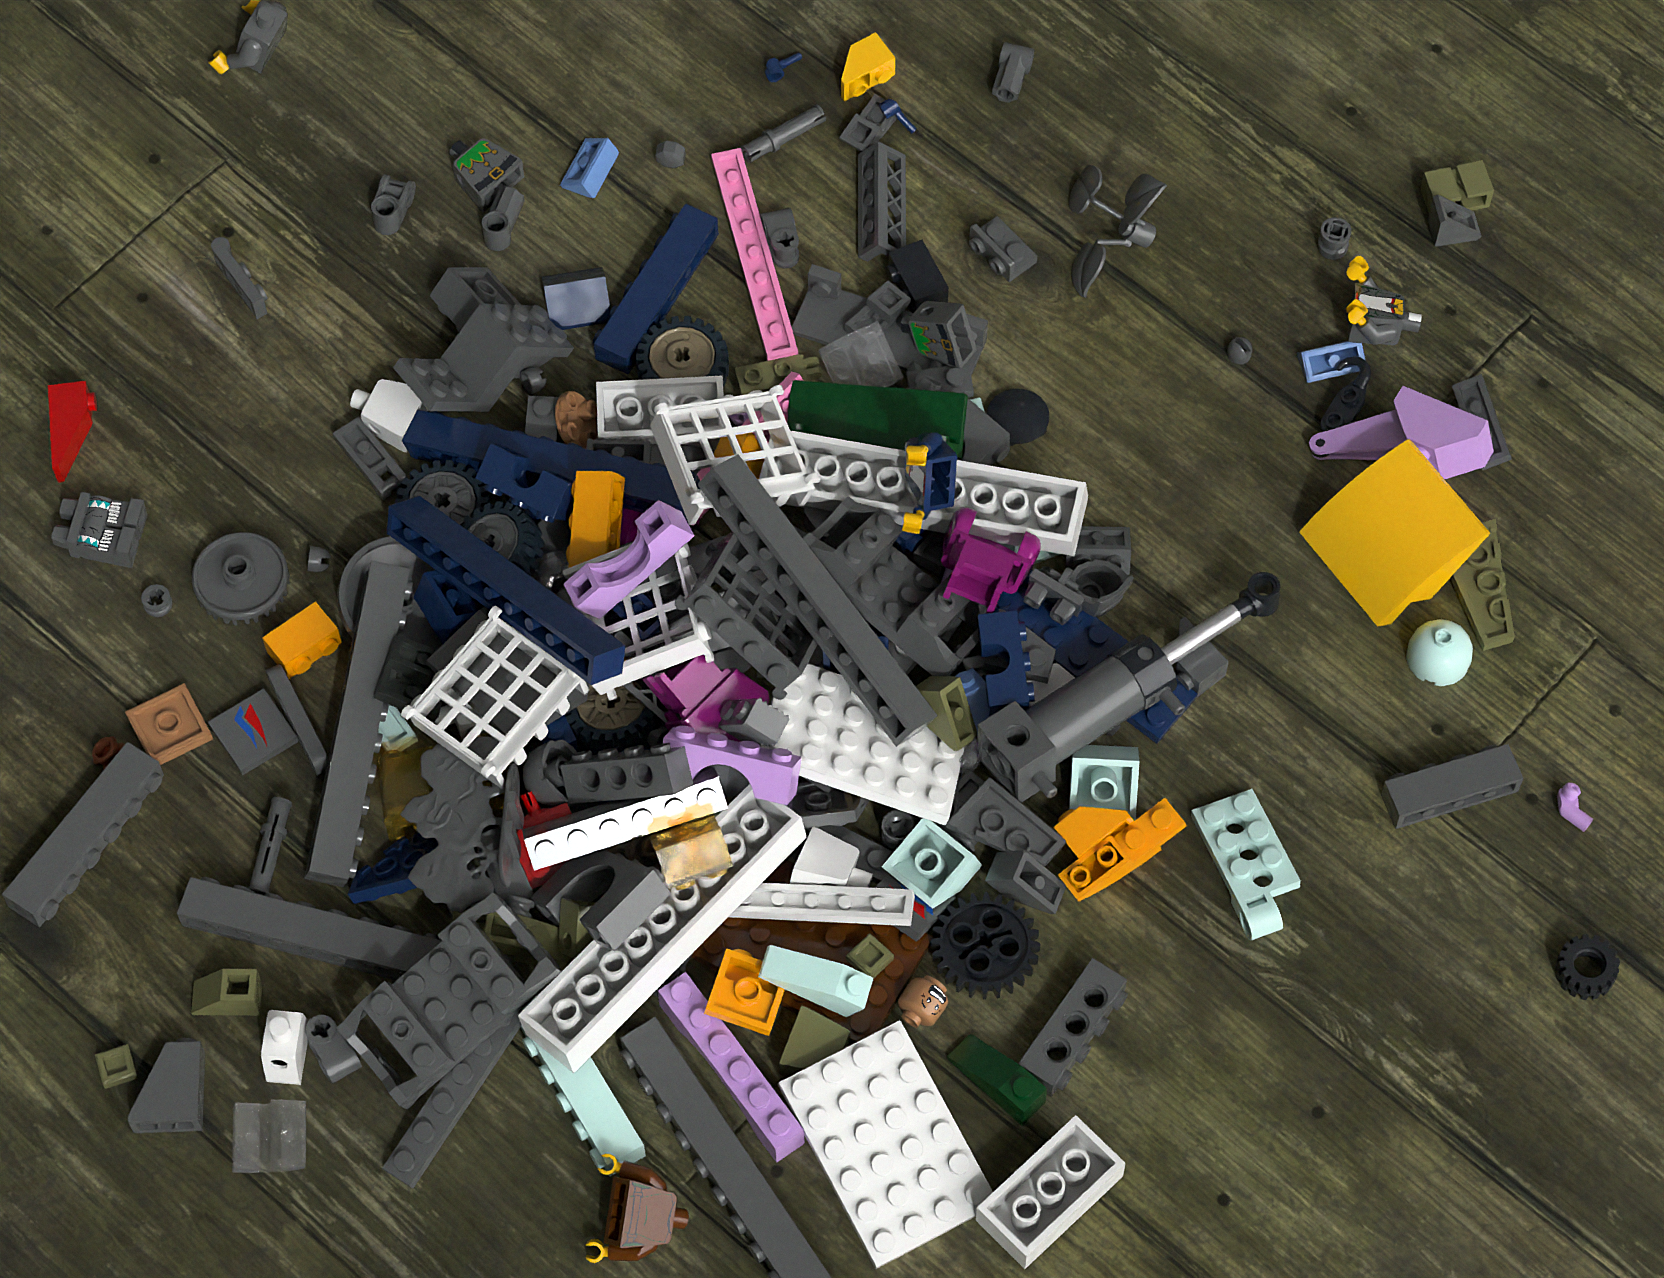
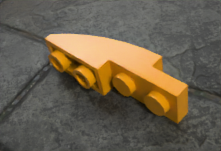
M1164 798L1117 835L1112 837L1110 834L1059 873L1058 877L1079 902L1118 881L1162 850L1160 846L1184 829L1186 823L1167 799Z

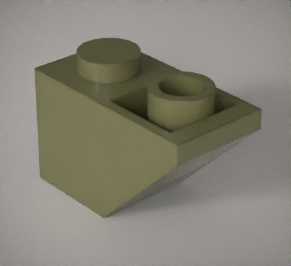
M221 969L195 980L192 1015L260 1016L262 981L257 969Z

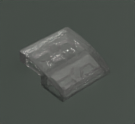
M878 321L847 334L818 351L833 383L887 387L903 379L902 372Z
M272 1099L270 1104L235 1102L233 1106L232 1173L282 1172L305 1168L306 1101Z

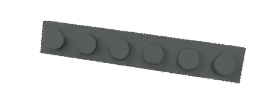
M519 1010L443 1076L382 1169L412 1189L415 1187L522 1025L518 1015L523 1010Z

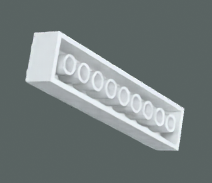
M790 431L808 475L818 473L820 481L813 483L815 490L805 505L799 506L794 494H791L785 504L834 511L849 496L857 503L879 508L898 525H903L905 512L913 513V509L918 501L905 478L906 451ZM770 436L768 445L770 449H774L775 446ZM779 456L773 457L780 475H786ZM765 458L759 479L772 477ZM957 460L954 507L932 510L927 519L922 520L921 529L945 533L953 513L961 507H969L977 511L969 534L998 543L1020 546L1023 536L1027 531L1040 539L1042 551L1075 556L1088 501L1086 482Z
M749 784L728 805V809L723 810L661 872L666 879L664 885L671 895L615 951L601 946L593 940L518 1015L525 1034L575 1073L807 838L801 816L784 804L755 798L751 784Z

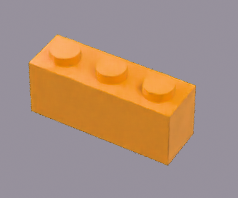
M576 471V479L572 484L573 512L569 517L571 540L566 551V558L569 563L568 568L619 549L625 485L624 476L612 471Z

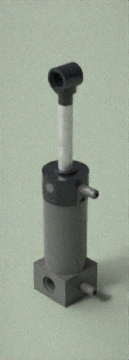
M1256 573L1249 579L1247 588L1239 592V599L1164 647L1160 648L1150 637L1144 634L1138 635L1107 655V658L1026 710H1023L1016 701L1012 702L978 724L979 760L1004 789L1020 803L1040 790L1047 798H1052L1057 793V788L1052 784L1056 781V765L1134 714L1148 709L1160 700L1165 703L1174 715H1180L1185 710V706L1173 694V691L1177 688V678L1172 664L1248 615L1253 617L1272 615L1279 606L1280 581L1272 573Z

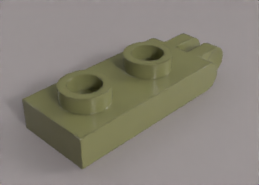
M803 354L735 368V377L740 395H746L755 390L769 391L772 387L779 385L791 371L800 374L804 381L818 379L823 374L821 368L818 367V358H805Z

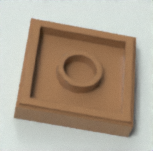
M185 683L125 711L145 753L159 761L160 765L213 740L212 734Z

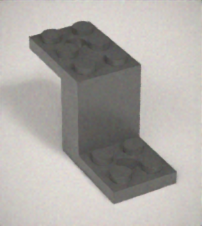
M480 303L440 359L399 358L393 368L429 411L489 412L529 356L568 357L574 347L567 340L565 332L550 321L548 313L540 306Z

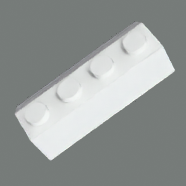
M723 376L596 382L598 440L602 438L608 440L610 438L612 441L614 439L618 441L621 439L624 441L636 439L639 441L642 439L645 442L648 439L651 444H657L650 427L656 415L654 407L660 403L682 405L689 404L697 399H704L705 401L719 399L724 396ZM719 417L700 420L704 432L724 429ZM692 421L672 424L677 436L696 433ZM720 438L708 439L712 450H716ZM700 441L682 444L702 447Z

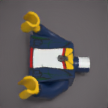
M937 432L922 433L919 437L910 438L905 444V478L918 503L913 509V513L905 512L902 531L919 534L922 520L927 519L932 510L954 507L957 454Z

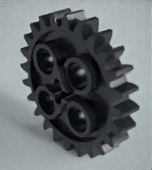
M985 892L983 900L978 901L975 894L972 893L970 903L967 904L962 898H958V909L948 905L946 910L948 917L938 916V924L941 927H933L932 935L936 938L931 940V949L936 951L932 953V962H940L937 965L938 974L948 972L945 976L946 984L957 981L956 992L959 993L964 987L969 988L970 998L973 997L977 990L981 991L983 1000H986L988 991H993L998 999L1000 998L1002 988H1005L1010 994L1013 993V982L1023 987L1025 983L1023 974L1032 977L1034 968L1031 965H1037L1039 956L1035 954L1040 952V943L1035 941L1039 937V930L1031 929L1034 925L1033 918L1023 920L1026 911L1024 907L1017 911L1014 910V899L1005 905L1002 904V894H999L995 901H990L988 892ZM989 920H994L998 922L1000 926L995 929H990L986 927L984 923ZM1011 932L1012 935H1004V933ZM959 935H965L971 940L968 943L962 944L956 942L954 938ZM1004 948H1012L1017 953L1014 956H1005L1000 951ZM959 956H967V958L961 960L959 959ZM978 962L985 964L987 969L975 971L970 966Z

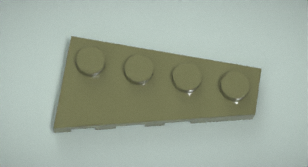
M1496 519L1482 523L1490 532L1489 536L1450 577L1482 651L1512 643L1515 637L1509 599H1507L1505 573L1502 570L1500 543H1498L1496 533Z

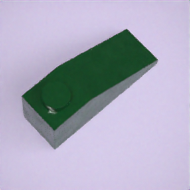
M971 1033L947 1056V1059L1021 1126L1046 1102L1047 1088L1024 1067Z

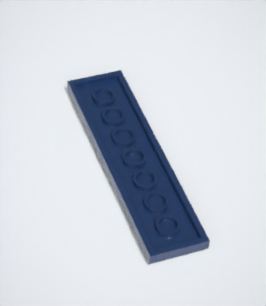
M1029 576L1015 593L1009 594L1003 591L993 612L997 613L999 609L1005 611L1017 610L1019 622L1025 621V626L1056 649L1054 663L1062 666L1075 678L1128 642L1097 617H1093L1083 610L1078 617L1073 615L1064 625H1061L1049 616L1055 604L1045 598L1039 609H1034L1024 603ZM1177 679V688L1173 691V694L1185 706V710L1180 715H1174L1165 703L1160 700L1148 709L1134 714L1126 721L1158 744L1196 700L1198 693L1192 689L1188 691Z

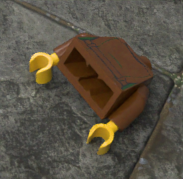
M603 1154L601 1155L602 1157L613 1160L614 1166L609 1171L598 1168L600 1173L610 1175L616 1172L620 1176H613L604 1243L609 1244V1246H604L598 1239L589 1240L586 1246H597L601 1253L598 1256L587 1255L586 1259L592 1263L599 1262L603 1257H608L612 1261H639L656 1251L658 1245L668 1244L671 1240L672 1228L684 1229L687 1226L689 1220L688 1211L685 1208L676 1207V1194L667 1191L666 1182L651 1168L626 1160L620 1163L617 1162L613 1155Z

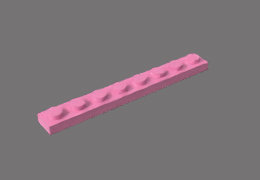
M741 148L711 154L712 165L767 361L797 355V345Z

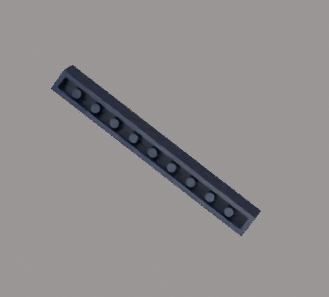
M417 410L402 439L412 458L432 463L433 461L440 460L441 465H445L446 460H452L454 466L457 467L460 462L466 465L467 470L471 467L476 473L479 471L490 443L507 446L531 459L526 470V480L532 485L538 481L542 470L558 472L573 481L576 479V471H612L625 477L624 509L644 513L655 502L660 500L681 511L687 521L667 467L660 463L648 464L630 456L622 458L600 449L596 451L584 449L575 443L562 444L545 436L537 438L528 436L519 430L511 432L499 429L497 426L489 423L481 425L463 417H458L457 419L447 417L437 411L426 412ZM691 471L696 486L700 489L697 485L700 479L697 474Z
M417 496L389 506L387 534L489 610L494 606L499 607L503 612L498 617L584 681L594 685L622 674L625 656V645L431 503L421 496Z

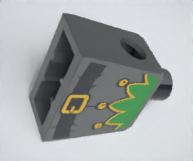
M485 138L478 140L471 147L459 140L450 149L449 154L456 159L452 164L456 182L482 212H485L493 205L499 189H504L506 186L513 188L524 178L522 160Z
M926 301L920 305L913 315H905L901 321V331L913 336L917 352L922 356L961 369L977 351L963 304Z

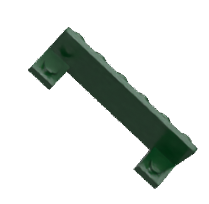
M793 380L790 391L787 425L790 431L906 451L905 444L910 438L919 437L920 434L925 432H937L956 452L957 458H962L968 395L955 392Z

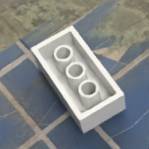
M1075 1115L977 1207L976 1221L1026 1269L1123 1177L1125 1162Z

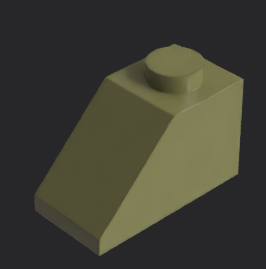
M929 676L916 686L938 715L927 727L953 751H959L978 737L960 677Z

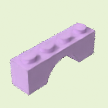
M660 500L647 509L635 520L637 536L627 550L608 561L586 563L564 583L575 608L600 619L690 541L695 535L683 513Z
M689 726L673 727L663 738V743H670L671 748L685 746L692 780L701 769L710 765L722 764L737 769L748 779L755 798L788 805L796 795L802 757L792 755V752L787 749L776 748L771 750L762 748L753 741L737 742L728 740L723 734L711 733L707 735L698 733Z

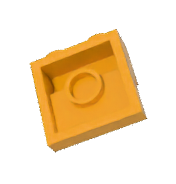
M726 949L704 1014L769 1036L785 989L758 977L762 960L753 958L749 952L742 949Z

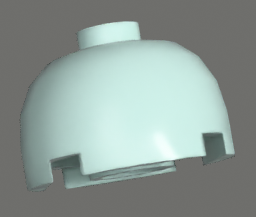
M1437 619L1427 621L1417 628L1409 640L1406 659L1410 670L1418 679L1435 682L1436 686L1454 684L1465 676L1472 662L1473 646L1469 635L1460 625L1449 620Z

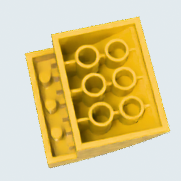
M1410 439L1399 444L1361 472L1331 498L1299 531L1377 627L1392 624L1411 602L1431 599L1490 534L1487 528Z

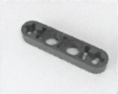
M281 664L265 670L273 691L297 735L315 774L318 776L326 772L328 756Z

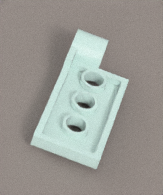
M1253 789L1191 810V818L1231 894V904L1239 917L1246 937L1251 941L1282 930L1281 914L1273 897L1300 888L1301 880ZM1231 824H1239L1244 828V831L1239 834H1233L1226 828ZM1245 850H1251L1258 856L1253 860H1246L1240 856V853ZM1258 877H1267L1272 883L1266 887H1260L1253 881Z

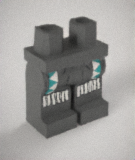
M84 492L80 493L79 499H62L60 506L61 519L72 520L71 527L57 524L54 526L51 537L54 545L68 549L71 557H83L103 563L128 568L133 567L139 540L141 539L147 519L144 500L131 498L130 502L112 500L104 496H91L90 493Z

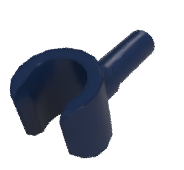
M798 52L780 61L777 58L769 59L766 64L767 69L765 70L769 82H777L784 76L783 69L801 60V53Z
M887 99L879 104V108L886 119L895 115L911 134L916 131L917 128L904 116L896 101Z

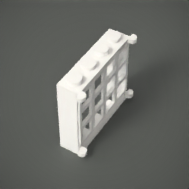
M776 385L766 392L755 390L746 395H725L719 399L708 401L697 399L689 404L682 405L660 403L654 407L656 415L650 427L689 525L697 522L704 509L713 508L716 516L721 517L701 489L697 488L690 470L708 467L712 469L738 454L745 463L750 460L766 459L772 477L758 479V481L778 507L784 505L791 494L795 495L799 506L805 505L814 492L815 487L813 483H818L820 478L818 473L808 475L776 396L783 395L784 393L782 385ZM755 411H761L765 422L759 423ZM747 413L751 422L750 425L731 426L728 415ZM720 418L724 429L704 432L700 420ZM692 421L696 433L676 435L672 424ZM763 430L769 431L775 446L774 449L769 448ZM755 432L762 451L742 453L735 435ZM727 436L734 455L715 458L708 439ZM700 441L707 460L687 463L680 444ZM779 456L786 475H780L773 457Z
M687 543L675 553L678 566L677 571L657 578L654 571L649 575V582L637 586L621 600L624 602L627 619L606 627L604 616L598 619L575 608L609 634L630 627L634 645L625 648L624 657L636 653L637 657L624 661L622 674L592 685L600 695L607 693L609 700L617 698L614 688L704 654L707 663L715 660L708 644V640L712 638L710 629L689 607L691 623L673 630L669 629L666 612L676 609L675 600L663 604L659 586L681 578L685 594L683 598L686 599L697 581V577L692 566L688 565L687 557L691 554ZM631 544L563 570V575L568 580L586 563H600L613 559L627 550ZM652 589L656 608L634 615L631 597ZM659 616L663 634L641 642L637 623ZM694 631V635L676 642L672 641L675 637ZM665 642L663 647L647 653L643 652L644 649Z
M494 606L488 613V620L482 621L477 626L474 636L466 645H462L456 650L453 660L445 669L435 674L431 685L423 694L416 696L411 704L402 710L401 715L406 720L410 718L417 728L504 790L506 781L501 773L511 761L517 765H521L525 761L527 755L523 747L533 736L539 740H543L546 737L548 728L545 722L555 711L561 715L568 711L570 704L567 696L574 688L584 695L589 689L582 678L501 620L498 616L503 611L499 607ZM498 634L510 641L500 654L487 647ZM516 647L534 658L523 671L506 660ZM483 652L494 661L477 678L467 669ZM540 663L557 675L547 688L529 677ZM500 665L517 677L503 695L486 684V681ZM463 676L473 685L457 702L446 693ZM524 682L541 694L526 712L509 701ZM479 689L496 700V703L482 719L465 708V705ZM440 700H443L452 709L438 725H435L426 716ZM503 706L520 717L519 721L506 736L488 724ZM459 713L476 724L461 743L444 731ZM482 730L499 741V744L485 760L467 748Z

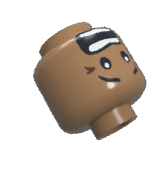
M926 975L923 978H913L898 999V1006L903 1012L901 1015L902 1019L915 1028H918L919 1025H934L948 1005V997L945 994L947 992L946 987L931 976Z

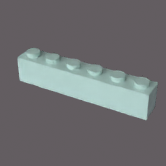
M535 996L521 1010H524L537 996ZM521 1025L520 1028L526 1037L522 1039V1042L531 1057L537 1055L542 1063L539 1070L548 1085L554 1083L559 1091L555 1095L564 1113L571 1111L576 1121L572 1125L580 1140L587 1139L593 1149L589 1153L597 1168L601 1169L604 1167L606 1171H609L614 1166L613 1160L602 1157L601 1155L603 1154L613 1155L617 1162L623 1163L625 1160L635 1163L645 1157L644 1144L591 1057L573 1073L529 1038Z

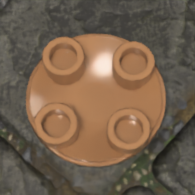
M575 391L564 392L558 398L555 406V420L558 432L565 444L575 443L586 449L589 438L592 440L598 439L596 422L597 404L593 400H586Z

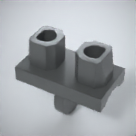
M1034 568L1029 576L1024 603L1034 609H1039L1045 598L1055 604L1049 616L1052 620L1064 625L1073 615L1078 617L1083 609L1082 604L1085 598L1076 593L1080 585L1070 580L1074 573L1072 569L1067 568L1063 574L1052 569L1047 576Z

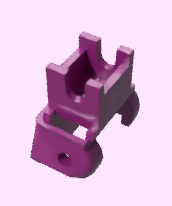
M961 507L953 513L943 537L941 563L944 567L953 570L943 597L949 599L951 592L988 607L985 614L993 613L1000 594L1003 591L1009 594L1015 593L1029 576L1041 550V542L1036 535L1026 531L1019 550L1015 553L997 542L969 534L977 511L969 507Z
M704 654L671 666L665 673H657L654 677L648 675L642 679L668 709L664 714L667 720L664 726L668 729V732L673 727L689 726L698 733L707 735L711 733L723 734L728 740L741 742L718 727L722 719L720 712L723 706L729 700L761 698L762 701H767L768 704L770 699L766 689L744 675L736 667L720 670L713 661L707 663ZM677 713L680 714L682 720H679V719L676 717V714H677Z

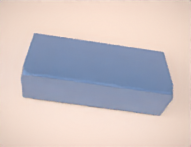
M585 138L560 184L562 188L589 198L596 197L619 154L609 138Z
M1348 341L1297 352V358L1306 383L1360 371L1355 365L1345 366L1341 371L1336 369L1340 361L1347 357L1355 356L1365 360L1362 343Z

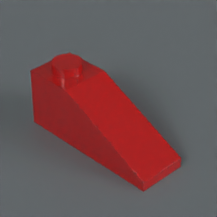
M86 381L48 385L52 469L57 482L65 481L93 424L92 411H97L95 392H89Z

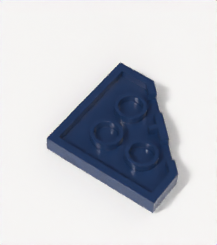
M418 831L409 839L402 836L383 851L386 857L377 862L375 866L371 868L366 864L356 872L348 896L356 904L364 901H374L380 897L395 893L402 894L417 888L408 878L409 873L418 859L426 853H430L438 846V841L435 837L424 838Z

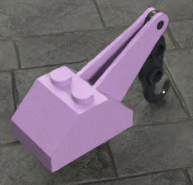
M1355 356L1343 359L1336 366V369L1341 371L1345 366L1355 365L1360 369V373L1354 381L1340 389L1321 419L1323 432L1311 437L1309 445L1314 458L1318 460H1378L1399 444L1410 439L1444 479L1486 466L1494 452L1488 420L1402 386L1394 399L1396 410L1354 422L1365 404L1367 384L1371 377V367L1366 360Z

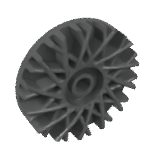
M237 532L219 537L201 551L193 566L192 586L197 601H199L201 608H205L209 616L213 615L215 620L221 617L226 624L232 620L233 625L237 626V620H244L246 624H250L252 618L257 623L259 615L265 613L266 617L270 615L269 610L276 612V603L278 601L283 603V596L288 594L286 587L287 584L290 585V574L284 554L274 542L259 534Z

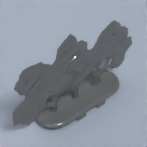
M477 737L468 749L485 760L499 744V741L494 737ZM437 744L432 750H427L421 756V777L427 780L433 791L429 795L414 797L405 806L400 815L408 822L416 823V830L422 837H435L438 841V846L430 853H426L418 859L408 878L417 888L423 889L425 896L433 903H446L451 911L463 913L470 903L482 901L494 891L492 880L485 875V871L493 861L499 860V874L503 886L506 888L510 886L513 861L521 857V844L516 831L524 827V814L519 802V772L516 763L509 766L504 790L493 782L492 786H483L482 782L489 779L485 778L441 744ZM505 793L503 817H495L492 814L489 799ZM502 825L499 849L488 850L482 844L481 833L486 826ZM478 846L482 848L483 852L476 853L473 847ZM482 856L486 857L485 860H480L481 866L473 870L467 869V864L472 859ZM481 872L480 878L472 879V875Z

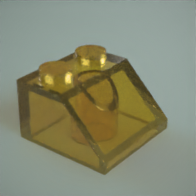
M714 814L650 837L669 889L674 887L676 890L689 888L695 884L696 879L708 876V878L722 876L728 872L727 868L733 866L721 828Z

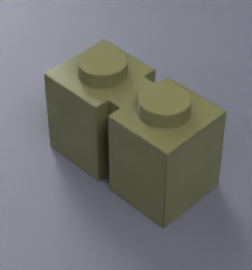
M1483 160L1462 162L1453 170H1451V167L1433 168L1428 172H1424L1420 188L1428 212H1430L1433 197L1436 195H1440L1453 202L1459 201L1461 206L1473 211L1490 207L1494 192Z

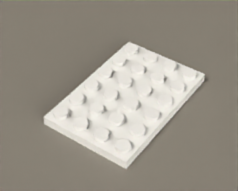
M807 664L802 675L784 689L787 692L784 699L778 700L772 696L770 705L773 708H778V712L783 711L784 715H789L790 720L775 746H765L761 743L760 747L771 750L776 748L787 749L792 752V755L801 756L799 776L946 825L950 817L965 746L959 751H953L926 726L921 732L896 747L842 675L811 664Z
M900 1020L778 1083L796 1120L804 1129V1135L875 1269L976 1217L977 1207L993 1193Z

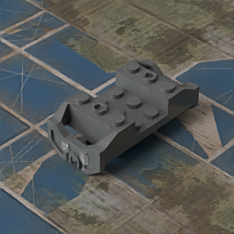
M848 496L812 533L809 532L803 540L864 619L932 676H951L962 665V660L968 658L980 644L978 614H985L987 611L986 606L951 592L949 599L944 598L943 594L951 574L940 585L936 583L928 574L924 573L903 553L892 546L902 533L901 526L879 508L857 503ZM844 520L856 531L835 550L826 543L829 536ZM958 618H961L975 632L963 645L959 644L952 652L940 639V636Z
M494 892L462 913L438 934L442 941L393 984L387 981L380 984L336 1027L346 1041L362 1056L379 1077L396 1103L403 1108L409 1109L414 1105L421 1095L544 990L562 972L550 953L542 947L543 945L536 939L533 933L526 929L525 923ZM497 912L511 927V931L517 937L516 940L538 961L537 966L526 982L520 976V972L506 959L502 950L496 947L476 923V920L482 915ZM366 1015H369L418 1077L403 1083L401 1081L402 1078L387 1062L378 1048H374L357 1030L359 1022Z

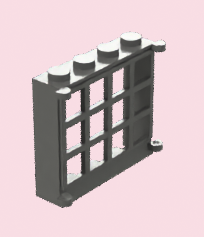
M731 531L716 547L712 543L707 546L705 552L710 557L708 563L688 597L685 599L679 595L675 600V606L679 610H685L689 607L774 685L773 697L782 700L787 695L784 689L802 675L818 643L790 606L774 593L776 588L771 581L766 578L762 582L750 571L756 565L752 556L747 552L738 560L730 552L738 539L733 531ZM722 565L734 575L730 584L718 574ZM713 581L725 590L722 597L710 587ZM740 581L757 596L753 604L736 590ZM731 596L748 611L745 618L728 603ZM762 602L779 616L775 626L758 611ZM753 618L757 619L771 632L768 639L751 625ZM785 623L801 637L798 647L781 632ZM776 639L793 653L791 660L774 646Z

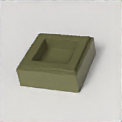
M869 933L846 955V960L858 971L874 979L894 960V954Z
M128 1044L95 1054L105 1089L138 1079Z

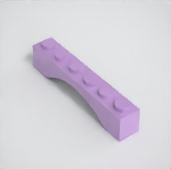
M686 972L659 989L660 1007L677 1030L700 1052L721 1079L745 1115L756 1136L776 1163L805 1144L804 1129L721 1019L704 1014L708 1001Z

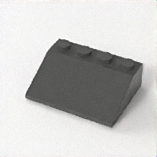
M485 606L479 609L426 660V665L435 673L445 669L453 660L456 650L460 646L466 645L474 636L477 626L482 621L488 620L490 610ZM498 634L487 647L500 654L510 641ZM518 647L506 658L508 662L521 671L534 659ZM482 652L467 671L479 678L494 660ZM540 663L529 677L547 688L557 675ZM500 665L486 681V684L503 695L517 677ZM461 676L451 688L462 698L473 683ZM524 682L509 701L526 712L541 694ZM574 688L567 696L570 707L566 713L586 702L589 691L584 695ZM479 689L468 704L483 717L496 703V700ZM503 706L489 724L506 736L519 721L520 717ZM555 711L545 722L546 726L563 715Z

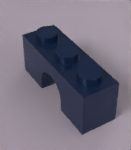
M490 443L476 475V479L486 484L484 489L498 496H502L503 493L512 497L510 502L520 508L528 509L530 506L536 509V516L551 523H554L555 519L568 521L574 504L572 496V484L574 481L558 472L542 470L538 481L530 487L526 480V470L531 459L507 446Z
M1017 610L978 614L981 657H1000L1008 664L1007 669L1002 673L986 675L985 688L989 717L1014 701L1023 710L1029 708V702H1035L1033 682L1027 683L1025 672L1031 671L1029 652L1022 651L1021 642L1027 641L1025 621L1019 622Z

